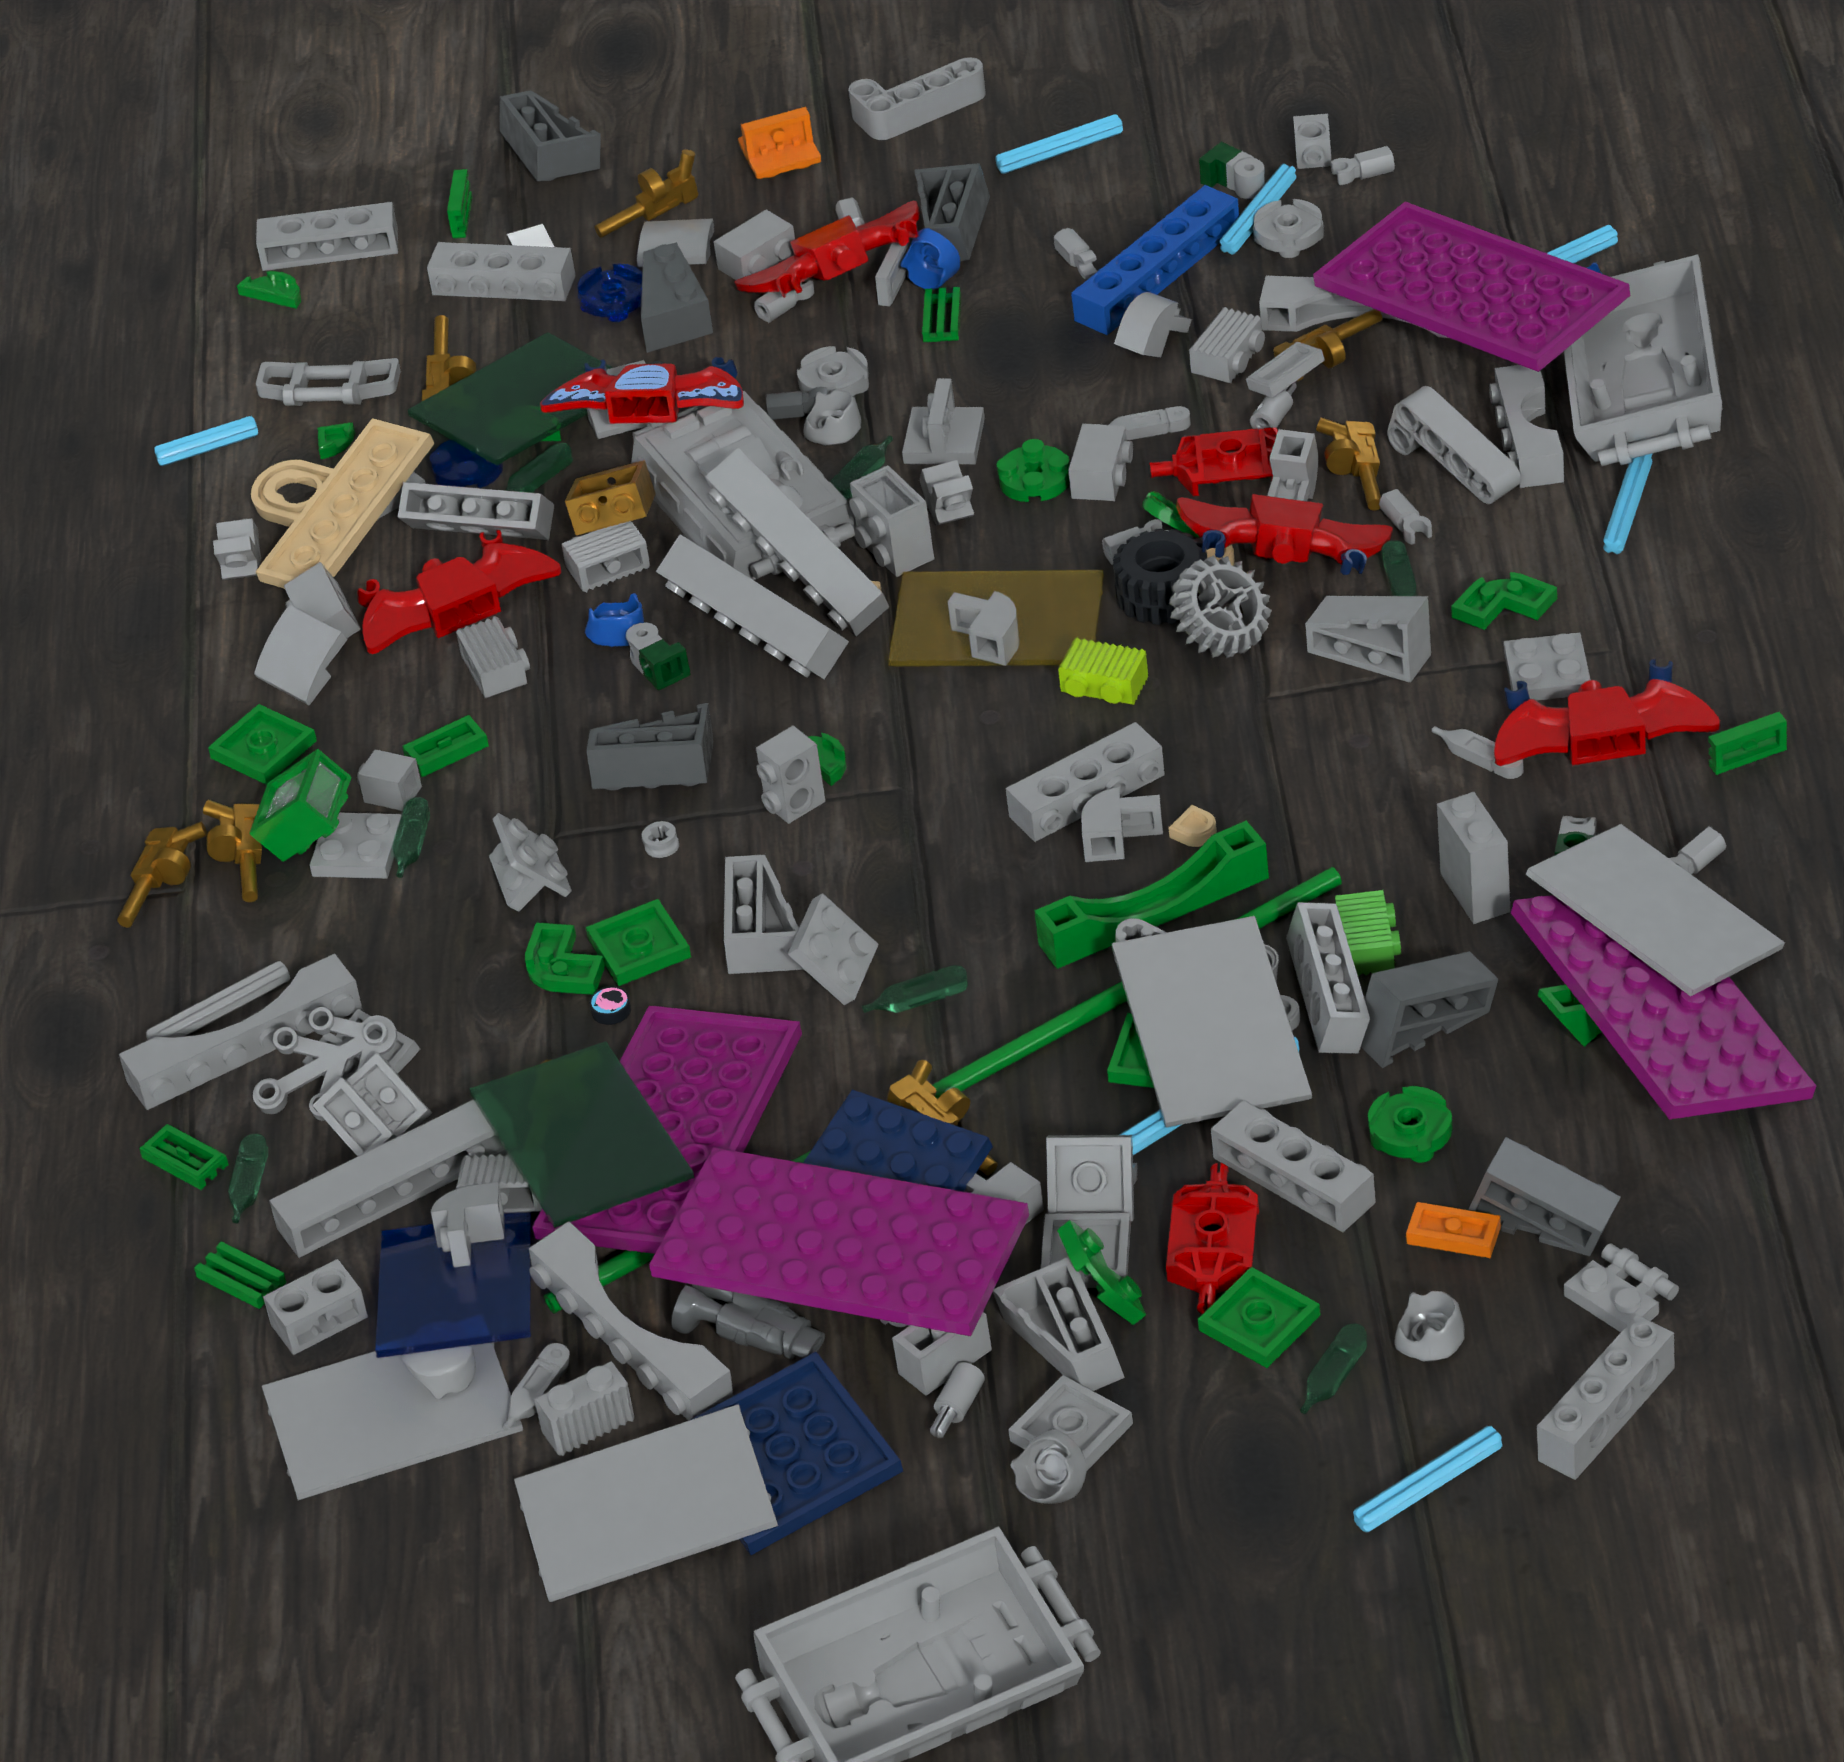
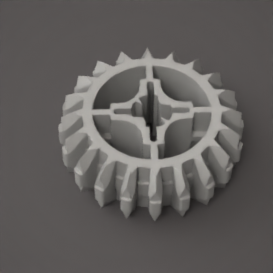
M1213 555L1204 562L1201 559L1195 561L1180 574L1179 579L1172 588L1175 594L1170 598L1169 604L1174 606L1175 609L1171 612L1170 618L1180 620L1181 623L1177 626L1176 632L1186 631L1189 635L1186 644L1196 641L1199 643L1198 653L1205 652L1210 648L1213 658L1218 657L1222 653H1224L1226 658L1233 657L1237 652L1239 654L1245 653L1252 645H1256L1261 640L1262 634L1268 628L1269 623L1266 620L1270 617L1272 610L1265 606L1269 602L1270 595L1261 594L1260 592L1264 582L1255 583L1252 579L1255 570L1246 573L1242 570V561L1236 562L1231 566L1228 556L1222 557L1217 561ZM1197 591H1198L1199 594H1200V595L1198 596V599L1200 600V603H1201V610H1200V608H1199L1198 601H1197ZM1240 605L1243 610V615L1241 614V611L1239 609Z

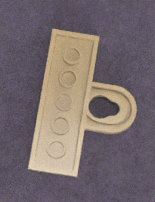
M372 418L334 469L304 460H287L274 464L263 471L257 477L251 489L253 504L262 518L288 526L289 528L255 571L260 582L284 588L285 584L319 562L335 577L402 488L403 482L408 480L432 448L434 442L431 435ZM290 483H300L317 489L310 499L297 504L285 501L283 495L277 493L280 487Z

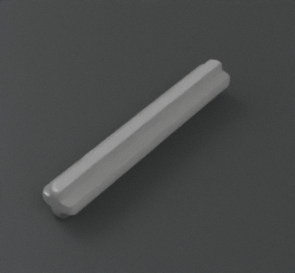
M276 961L147 1029V1040L154 1037H185L287 983L290 980L287 967L281 961Z

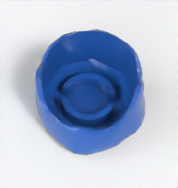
M923 228L918 231L917 238H912L909 249L902 259L900 266L908 270V278L913 284L923 289L932 288V290H935L958 272L960 256L955 246L948 239L930 228Z
M632 593L628 602L601 603L594 611L590 608L585 628L586 636L597 645L610 647L629 646L626 639L627 630L635 624L644 623L643 608L637 595Z

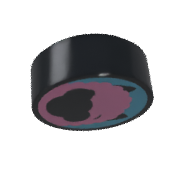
M614 986L605 987L596 991L590 998L589 1004L592 1017L600 1024L613 1025L620 1023L631 1013L629 995L622 988Z

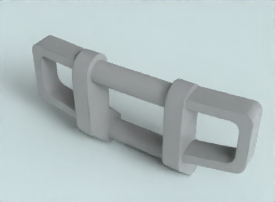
M397 358L354 361L353 365L308 366L307 362H263L260 365L256 387L259 397L282 400L285 406H302L303 402L343 401L347 405L361 404L363 399L393 394L397 389L401 370ZM389 374L386 380L366 384L368 376ZM271 377L291 378L290 384H284V386L267 383ZM349 379V382L343 383L342 387H307L309 380Z

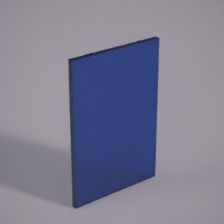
M531 1213L504 1214V1239L471 1243V1265L461 1267L453 1266L451 1251L443 1252L442 1247L438 1248L433 1224L382 1231L376 1357L383 1358L531 1337V1275L529 1271L531 1268L529 1248L532 1244Z

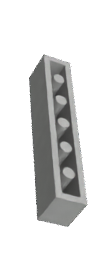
M736 448L705 476L711 487V490L708 492L711 499L721 509L728 506L735 513L731 517L738 527L745 533L751 530L758 537L755 542L768 557L775 554L782 561L779 565L780 568L793 582L799 578L806 585L803 589L805 594L815 605L819 606L823 603L830 610L827 614L828 617L841 631L847 627L857 636L889 608L883 593L739 448Z
M681 534L656 570L657 573L668 579L665 587L684 598L687 592L693 595L689 602L707 614L711 608L715 609L717 613L713 618L730 629H733L736 624L740 625L742 628L738 634L755 645H758L760 640L765 641L767 644L763 650L780 661H783L786 656L790 657L792 661L788 666L807 678L813 672L825 680L849 642L827 626Z
M486 1093L269 1200L276 1228L298 1258L457 1180L463 1158L466 1155L471 1158L476 1155L480 1158L483 1154L488 1157L492 1154L496 1157L498 1154L505 1156L507 1153L509 1154L517 1150L512 1122L492 1096Z

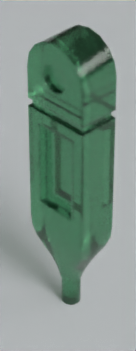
M888 436L880 443L863 447L839 471V474H836L830 482L846 500L852 497L851 482L878 470L884 464L887 447L893 441L892 436Z
M558 443L544 451V454H540L509 478L505 491L532 493L558 474L560 470H563L572 463L571 447L566 443Z
M1396 540L1386 542L1382 546V560L1392 595L1417 596L1416 581L1405 545Z
M412 798L404 805L393 845L394 857L398 866L396 874L398 878H402L404 870L416 862L420 856L427 824L430 819L429 805L424 798Z
M952 965L939 969L938 972L933 971L887 987L873 1003L862 1006V1011L865 1013L872 1010H886L899 1013L946 998L945 996L947 995L949 997L961 993L968 987L966 969L959 965Z
M261 1134L247 1135L240 1143L239 1154L237 1155L228 1190L234 1211L232 1222L235 1224L239 1223L242 1212L252 1206L258 1196L268 1157L266 1139Z
M1355 1323L1348 1324L1337 1334L1335 1341L1330 1344L1308 1377L1306 1401L1300 1409L1301 1413L1307 1414L1312 1405L1330 1399L1337 1392L1357 1363L1358 1358L1362 1356L1367 1348V1332L1363 1326Z

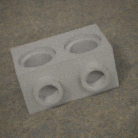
M791 726L756 747L759 763L757 765V772L763 787L761 798L764 806L770 813H776L789 824L826 802L817 744L795 726Z
M338 1259L263 1296L271 1326L293 1355L368 1318L361 1288Z

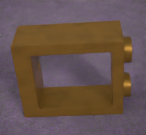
M643 460L576 478L565 503L575 535L577 536L646 517L656 493L646 462ZM613 477L616 483L611 485L607 479Z

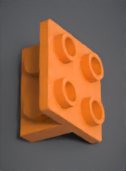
M806 107L741 124L742 136L738 138L739 146L757 179L771 178L780 173L804 169L821 162V155L813 142L810 114Z

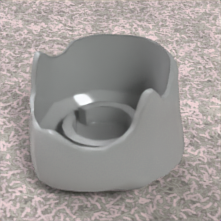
M833 390L830 394L817 392L815 404L805 420L804 437L811 442L821 445H838L850 441L860 430L862 424L855 397L844 390Z
M1430 1291L1426 1295L1411 1293L1408 1306L1396 1330V1349L1420 1361H1436L1450 1357L1457 1351L1465 1338L1464 1322L1458 1302L1443 1291Z
M449 1325L434 1326L422 1330L417 1337L410 1341L402 1354V1360L412 1375L428 1388L437 1399H441L448 1393L456 1394L463 1391L470 1385L476 1373L474 1351L469 1338L457 1328Z
M1049 1429L1032 1439L1020 1456L1011 1463V1468L1016 1476L1015 1484L1017 1489L1028 1499L1038 1503L1056 1504L1072 1499L1080 1492L1086 1477V1461L1081 1449L1071 1438L1056 1429Z

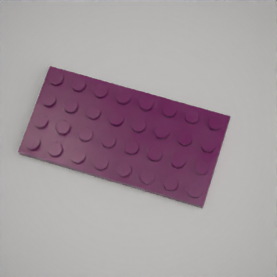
M1408 202L1402 203L1313 274L1316 287L1537 372L1631 296L1629 284Z
M1554 895L1514 900L1511 910L1513 917L1579 1003L1583 1005L1585 1011L1669 1120L1813 1098L1816 1084L1730 977L1693 996H1689Z
M648 1006L532 1226L535 1239L542 1240L569 1221L597 1247L655 1254L712 1148L744 1152L802 1035L800 1021Z
M713 1147L649 1266L652 1277L972 1336L1027 1222L1029 1209L1028 1203Z

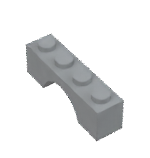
M1522 365L1495 368V383L1489 384L1490 400L1492 406L1498 405L1495 406L1497 427L1504 428L1501 429L1503 450H1510V452H1507V457L1516 465L1520 472L1521 482L1519 487L1525 488L1564 482L1563 450L1557 430L1541 428L1530 423L1534 418L1545 414V388L1541 371L1537 372Z

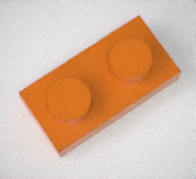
M1417 1202L1406 1231L1407 1244L1491 1258L1501 1229V1219L1499 1215Z

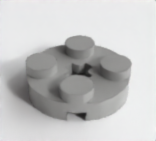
M1293 199V205H1282L1281 200L1268 203L1261 207L1254 216V241L1268 250L1279 252L1284 258L1296 257L1300 254V250L1313 246L1324 237L1321 211L1316 205L1300 199Z
M835 346L814 350L801 360L800 370L797 369L798 385L803 393H809L816 387H826L828 394L833 390H844L854 396L867 391L869 388L867 359L861 352L853 348L847 347V352H836Z

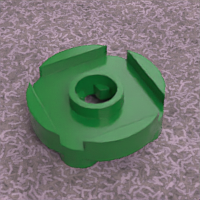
M1039 439L1025 441L1022 447L1007 453L996 464L1001 491L1016 501L1029 502L1028 496H1041V501L1049 500L1064 492L1070 483L1069 456L1055 447L1044 445Z
M1409 1086L1402 1087L1403 1093L1395 1094L1390 1097V1093L1387 1092L1379 1096L1373 1102L1368 1112V1127L1371 1145L1374 1149L1383 1151L1391 1156L1410 1158L1414 1162L1422 1163L1431 1160L1434 1152L1440 1150L1450 1139L1453 1130L1452 1113L1446 1107V1100L1439 1093L1424 1087ZM1411 1119L1417 1120V1124L1415 1125L1402 1124L1409 1123Z

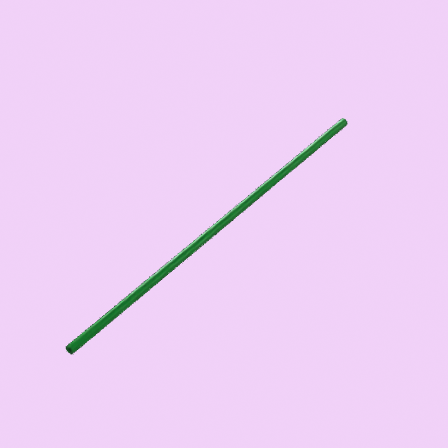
M1330 867L1237 919L1255 916L1258 928L1260 929L1295 910L1297 903H1308L1341 885L1340 874L1334 867ZM1122 981L931 1084L937 1090L934 1097L938 1099L951 1088H958L962 1092L1127 1002ZM811 1150L792 1161L803 1163ZM626 1250L598 1266L599 1281L602 1287L652 1261L655 1254ZM552 1292L544 1295L546 1305L553 1314L563 1309Z

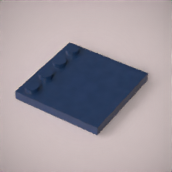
M817 1352L810 1354L693 1418L695 1419L739 1404L745 1426L750 1431L749 1438L767 1493L771 1495L770 1502L778 1523L776 1527L739 1539L750 1555L755 1554L903 1472L901 1460Z

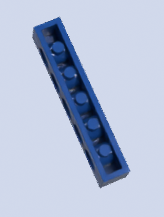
M1204 185L1072 292L1074 321L1105 335L1110 334L1120 325L1125 311L1138 295L1144 292L1159 294L1220 244V239L1239 217L1238 199Z

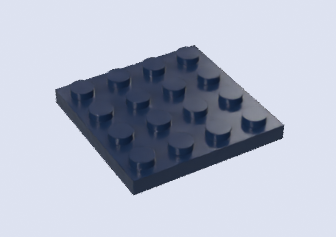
M852 1089L803 1163L964 1192L967 1183L976 1174L993 1146L987 1136Z

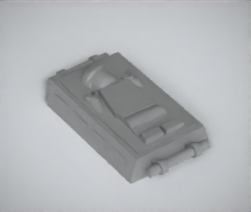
M1699 255L1666 263L1665 261L1654 263V266L1613 276L1612 278L1629 284L1631 296L1564 350L1573 429L1577 441L1595 462L1600 461L1601 466L1617 462H1620V465L1632 463V458L1682 446L1683 450L1694 447L1696 442L1712 439L1711 433L1720 431L1721 411L1723 408Z
M743 391L744 406L742 408L694 406L678 413L676 422L647 423V427L633 432L634 445L631 464L645 460L656 493L653 500L690 541L752 580L769 573L776 575L783 572L779 566L782 561L775 554L768 557L756 544L755 540L758 537L751 530L747 533L743 532L734 522L731 516L735 513L728 506L721 509L708 495L711 487L705 478L709 472L736 448H739L837 547L841 546L842 541L855 536L856 520L846 498L831 482L826 480L821 471L807 456L801 453L796 444L783 430L781 431L771 417L745 391Z
M998 1526L754 1630L759 1667L766 1680L758 1682L754 1673L749 1668L740 1671L735 1679L743 1692L741 1699L747 1710L755 1713L777 1752L775 1757L777 1762H806L809 1759L812 1762H901L1077 1685L1084 1672V1664L1074 1648L1077 1647L1086 1662H1091L1098 1658L1101 1651L1092 1638L1094 1631L1086 1619H1080L1056 1580L1058 1573L1049 1560L1043 1559L1037 1547L1031 1546L1021 1553V1558L1027 1566L1024 1568ZM1038 1589H1041L1063 1624L1062 1627L1058 1624ZM777 1699L800 1741L792 1742L770 1703L771 1700Z

